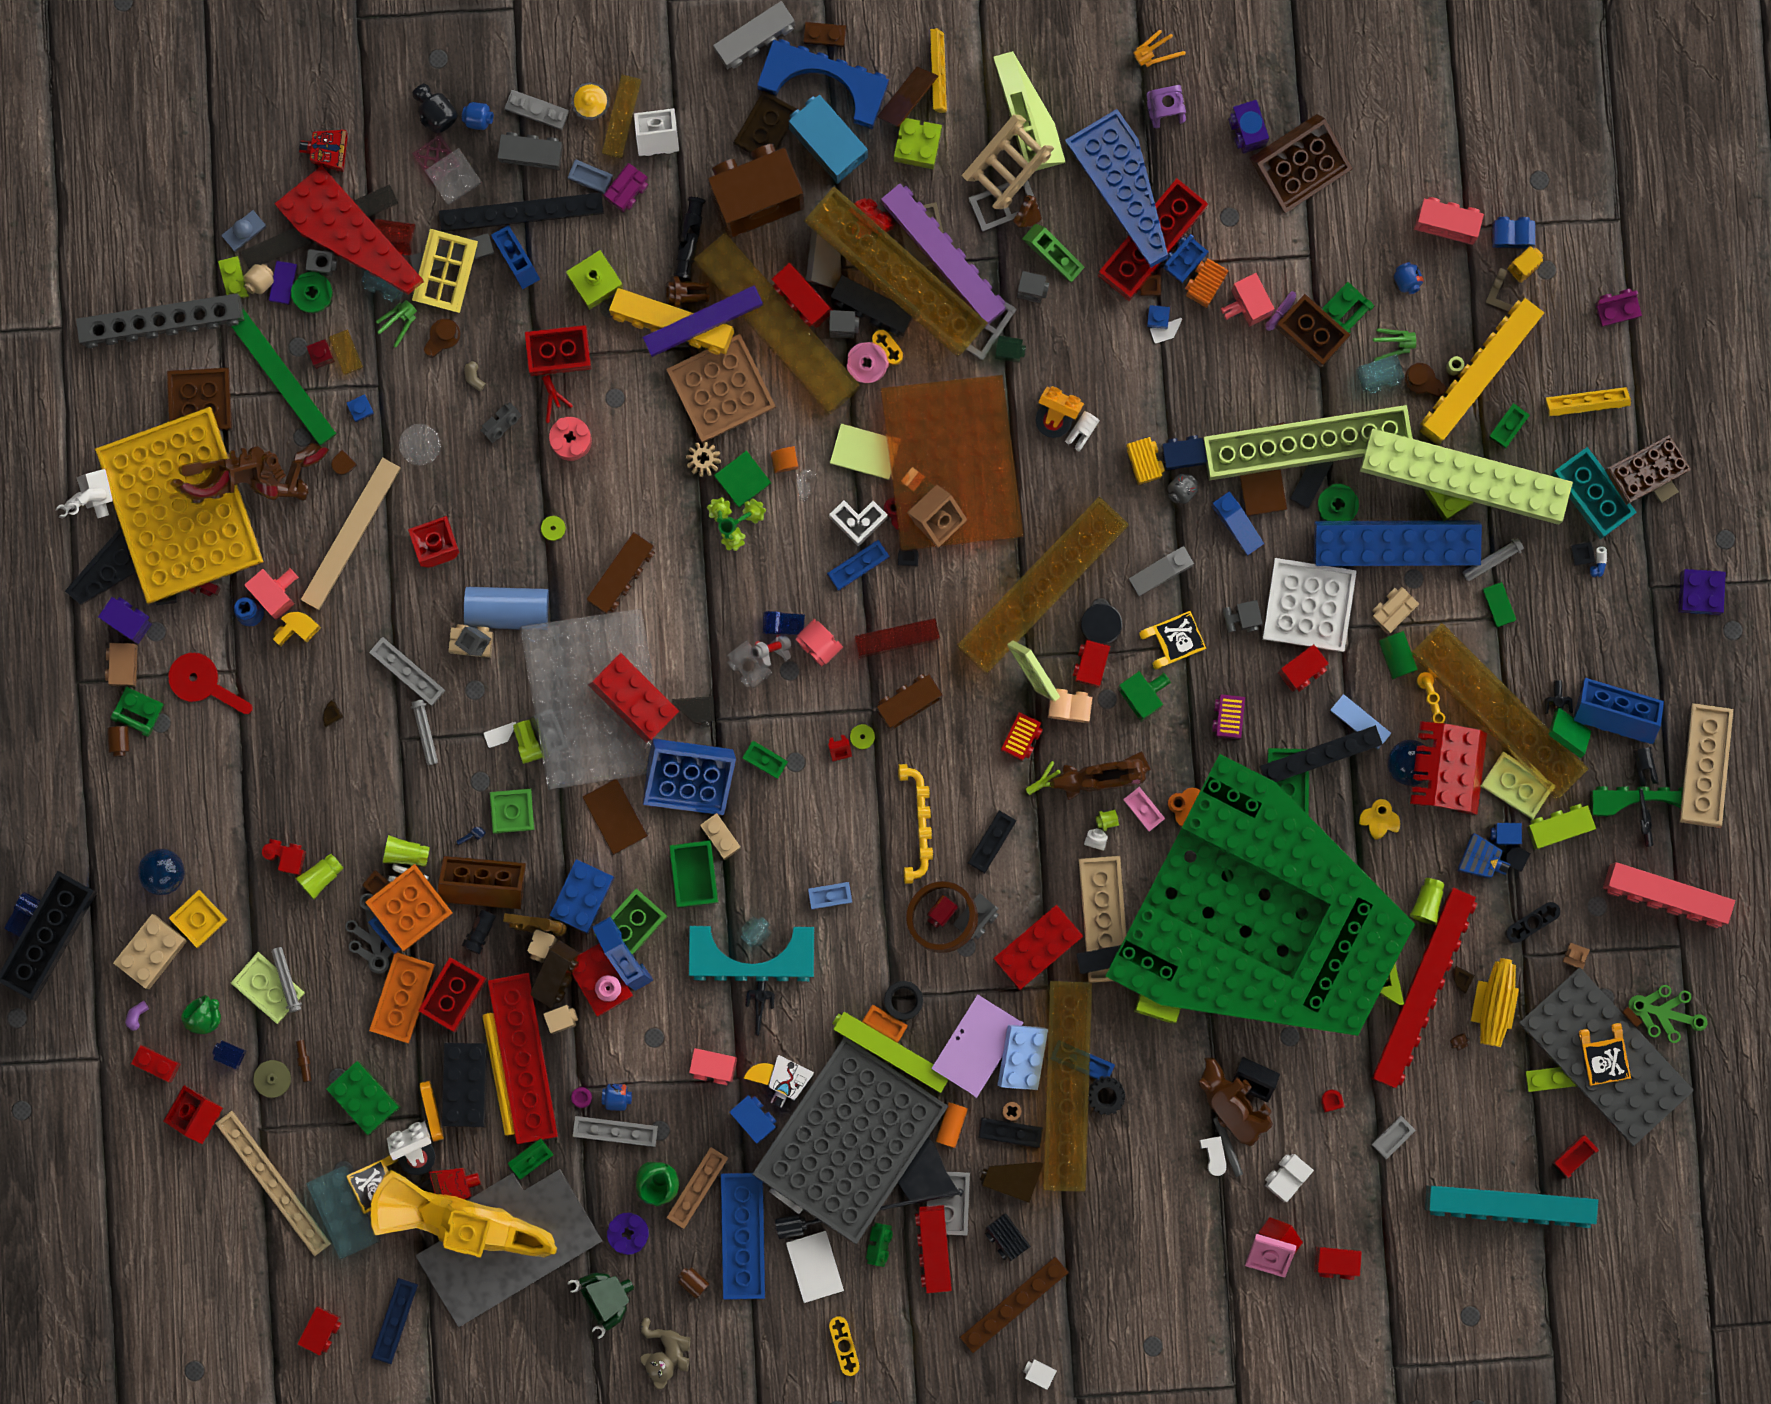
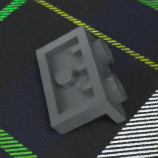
M980 893L974 899L978 911V923L970 939L971 941L974 937L978 940L986 931L983 929L987 922L992 924L999 915L997 913L999 908ZM969 907L965 909L953 924L962 933L969 921Z

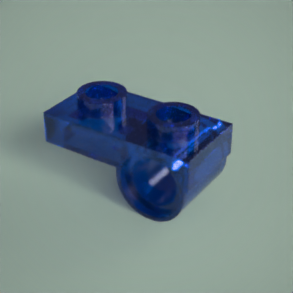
M766 611L763 616V633L798 635L804 629L805 614Z
M26 892L22 893L4 929L20 937L41 900Z

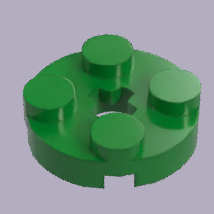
M306 272L301 274L293 284L291 296L293 302L301 311L314 314L330 306L333 289L330 282L323 275L317 272ZM311 287L315 291L318 290L314 298L306 295V292H309Z
M1333 484L1320 494L1317 508L1320 517L1325 521H1351L1358 512L1359 499L1349 486ZM1337 499H1340V502L1344 504V507H1340L1339 510H1336V507L1332 505Z

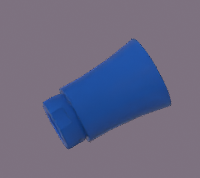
M240 598L234 605L236 618L244 626H255L263 619L264 608L254 598ZM249 607L250 611L244 613V609Z

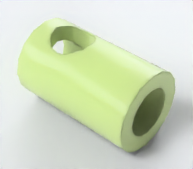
M1457 356L1451 358L1446 365V371L1453 376L1459 374L1464 367L1463 359ZM1452 364H1456L1458 368H1454Z

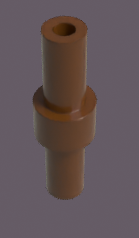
M304 1040L296 1041L299 1057L297 1058V1063L301 1068L303 1082L311 1081L310 1059L306 1054Z

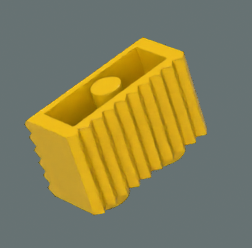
M1529 246L1511 263L1508 271L1519 283H1523L1542 264L1543 254L1537 248L1533 249Z
M1148 437L1126 444V450L1138 485L1162 478V473L1165 471L1162 461L1157 460L1155 453H1158V448L1155 441L1151 442V438Z

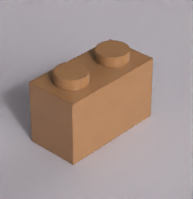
M110 643V648L106 649V660H109V669L105 670V680L108 681L109 685L136 687L138 650L136 644Z

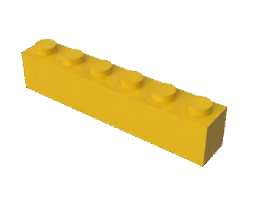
M617 288L609 309L614 320L618 322L628 321L636 328L643 329V327L651 329V332H655L694 314ZM722 324L687 340V342L695 348H701L702 346L708 348V351L713 354L720 355L722 353L726 355L734 334L733 326Z

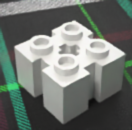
M1295 1154L1285 1155L1278 1163L1281 1166L1277 1172L1275 1170L1271 1171L1265 1179L1267 1181L1265 1187L1283 1202H1288L1314 1171Z

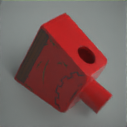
M464 1168L429 1172L435 1194L466 1199L472 1196L471 1187L481 1185L479 1174L475 1173L466 1176Z

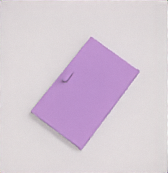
M977 994L931 1069L977 1098L1003 1056L1008 1025L1022 1026L1023 1021H1019Z

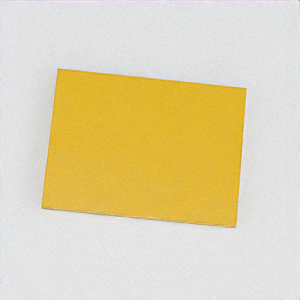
M211 407L95 448L101 468L106 470L113 504L147 604L264 563L238 484L235 485L234 493H225L223 497L216 499L206 498L200 503H192L191 499L186 498V496L180 494L170 485L173 479H180L184 483L198 484L204 481L213 469H206L200 474L184 477L179 473L181 465L198 461L205 463L213 460L229 459Z

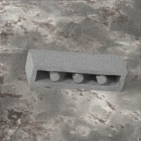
M780 1L714 44V51L727 70L731 67L734 69L743 63L742 60L749 56L751 58L760 52L759 49L764 45L767 47L772 45L773 40L777 41L776 38L781 34L785 36L793 31L795 20L783 2Z

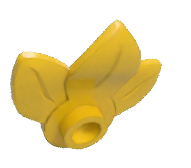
M1385 799L1376 800L1371 808L1365 809L1361 813L1359 818L1360 825H1369L1370 834L1375 840L1383 837L1387 830L1397 833L1400 829L1399 816L1392 811L1390 802ZM1380 807L1386 808L1384 813H1379L1378 809Z

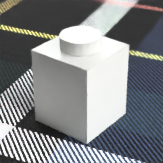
M1033 1359L1032 1363L1028 1361L1023 1370V1373L1026 1374L1025 1379L1047 1390L1057 1372L1055 1369Z

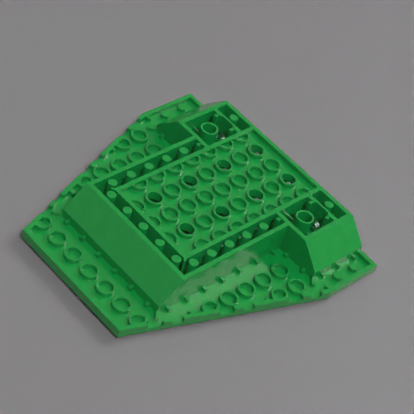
M1219 754L1118 950L1106 977L1163 1006L1358 1036L1415 923L1276 782ZM1187 851L1195 852L1196 860L1189 863L1184 859ZM1224 870L1233 872V879L1226 882L1221 878ZM1168 888H1175L1178 894L1175 899L1170 900L1165 896ZM1261 889H1268L1271 896L1267 901L1259 898L1258 893ZM1205 907H1212L1215 914L1212 918L1207 919L1203 916L1202 911ZM1298 908H1305L1308 915L1306 919L1300 920L1296 917V910ZM1242 926H1249L1252 933L1250 937L1244 938L1240 935L1239 931ZM1286 945L1289 949L1288 955L1285 957L1279 956L1277 954L1278 946Z

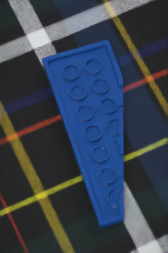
M1116 109L1067 138L1065 142L1152 268L1167 259L1168 253L1139 140L1121 113Z

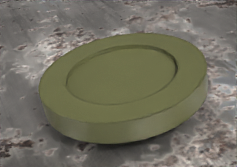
M269 1060L263 1062L254 1073V1085L263 1096L270 1098L279 1097L286 1093L291 1085L290 1070L280 1061Z

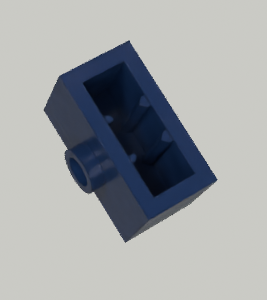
M1198 435L1188 436L1184 441H1178L1177 438L1168 439L1161 446L1165 471L1201 466L1207 463L1204 439L1198 438Z

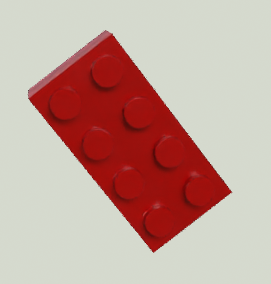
M622 653L618 654L588 684L646 743L651 741L679 712Z
M1055 905L995 956L993 960L1020 991L1078 942L1083 935L1058 905Z

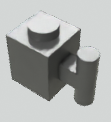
M1257 600L1237 604V614L1232 615L1230 607L1222 609L1228 633L1236 631L1234 623L1239 622L1241 631L1246 630L1247 633L1259 630L1258 627L1263 624Z

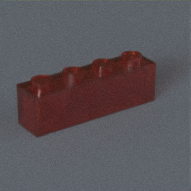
M936 618L856 635L855 641L859 658L940 641Z

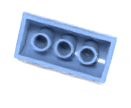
M466 587L464 625L474 628L487 627L489 629L548 630L549 589Z

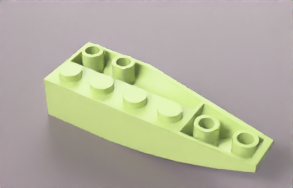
M1014 52L994 56L993 59L1010 118L1013 114L1021 115L1026 120L1023 124V129L1041 147L1044 145L1054 147L1049 160L1042 163L1036 171L1065 163L1055 123ZM1015 135L1021 156L1029 163L1036 153L1018 135Z

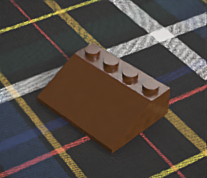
M1318 114L1250 157L1258 175L1284 213H1287L1353 169L1328 122Z

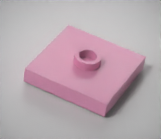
M1256 1234L1245 1266L1285 1278L1295 1254L1296 1245Z

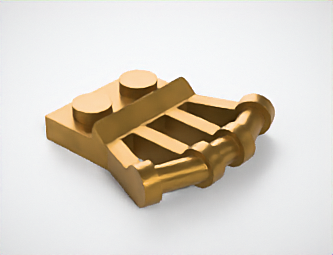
M504 914L503 921L515 930L534 933L535 930L541 929L552 931L555 936H562L567 931L565 924L547 918Z

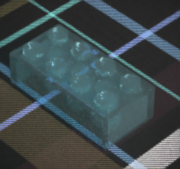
M342 1166L306 1183L340 1259H344L381 1242L379 1236L373 1234L368 1212L363 1214L346 1176L350 1172L347 1166Z

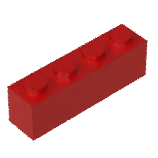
M944 1205L919 1207V1213L915 1214L916 1226L921 1228V1234H917L918 1247L922 1246L923 1254H919L920 1267H924L925 1274L921 1275L922 1287H926V1293L952 1291Z

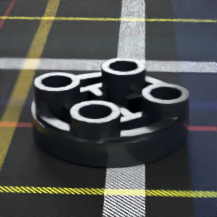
M1104 603L1095 604L1089 607L1083 614L1081 630L1089 641L1106 645L1116 640L1122 630V618L1113 606Z

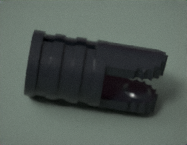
M1652 747L1633 750L1641 787L1646 786L1644 769L1650 770L1653 784L1659 783L1651 752Z

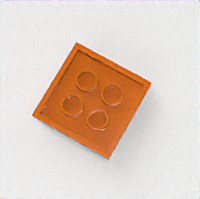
M416 864L366 901V904L403 952L453 914Z

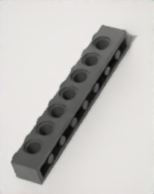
M231 294L77 318L76 323L79 343L86 346V348L98 347L99 343L114 345L118 344L119 340L126 339V342L137 341L138 337L144 336L147 339L157 338L158 334L166 333L167 336L179 334L178 331L186 330V332H197L202 327L216 329L222 324L236 326L239 325V322L244 321L241 296ZM225 308V314L222 317H217V310ZM205 311V317L202 320H197V313ZM184 314L185 320L182 323H177V316ZM164 317L165 323L158 327L156 325L157 319ZM140 320H144V327L140 330H137V322ZM124 323V330L117 333V325ZM103 326L104 333L101 336H97V328Z

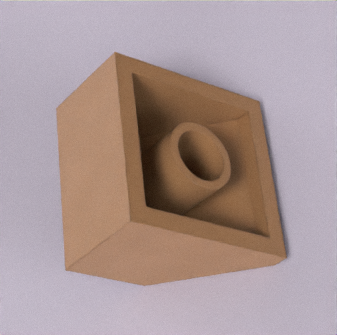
M938 485L931 489L907 512L915 525L938 548L967 521L952 495Z

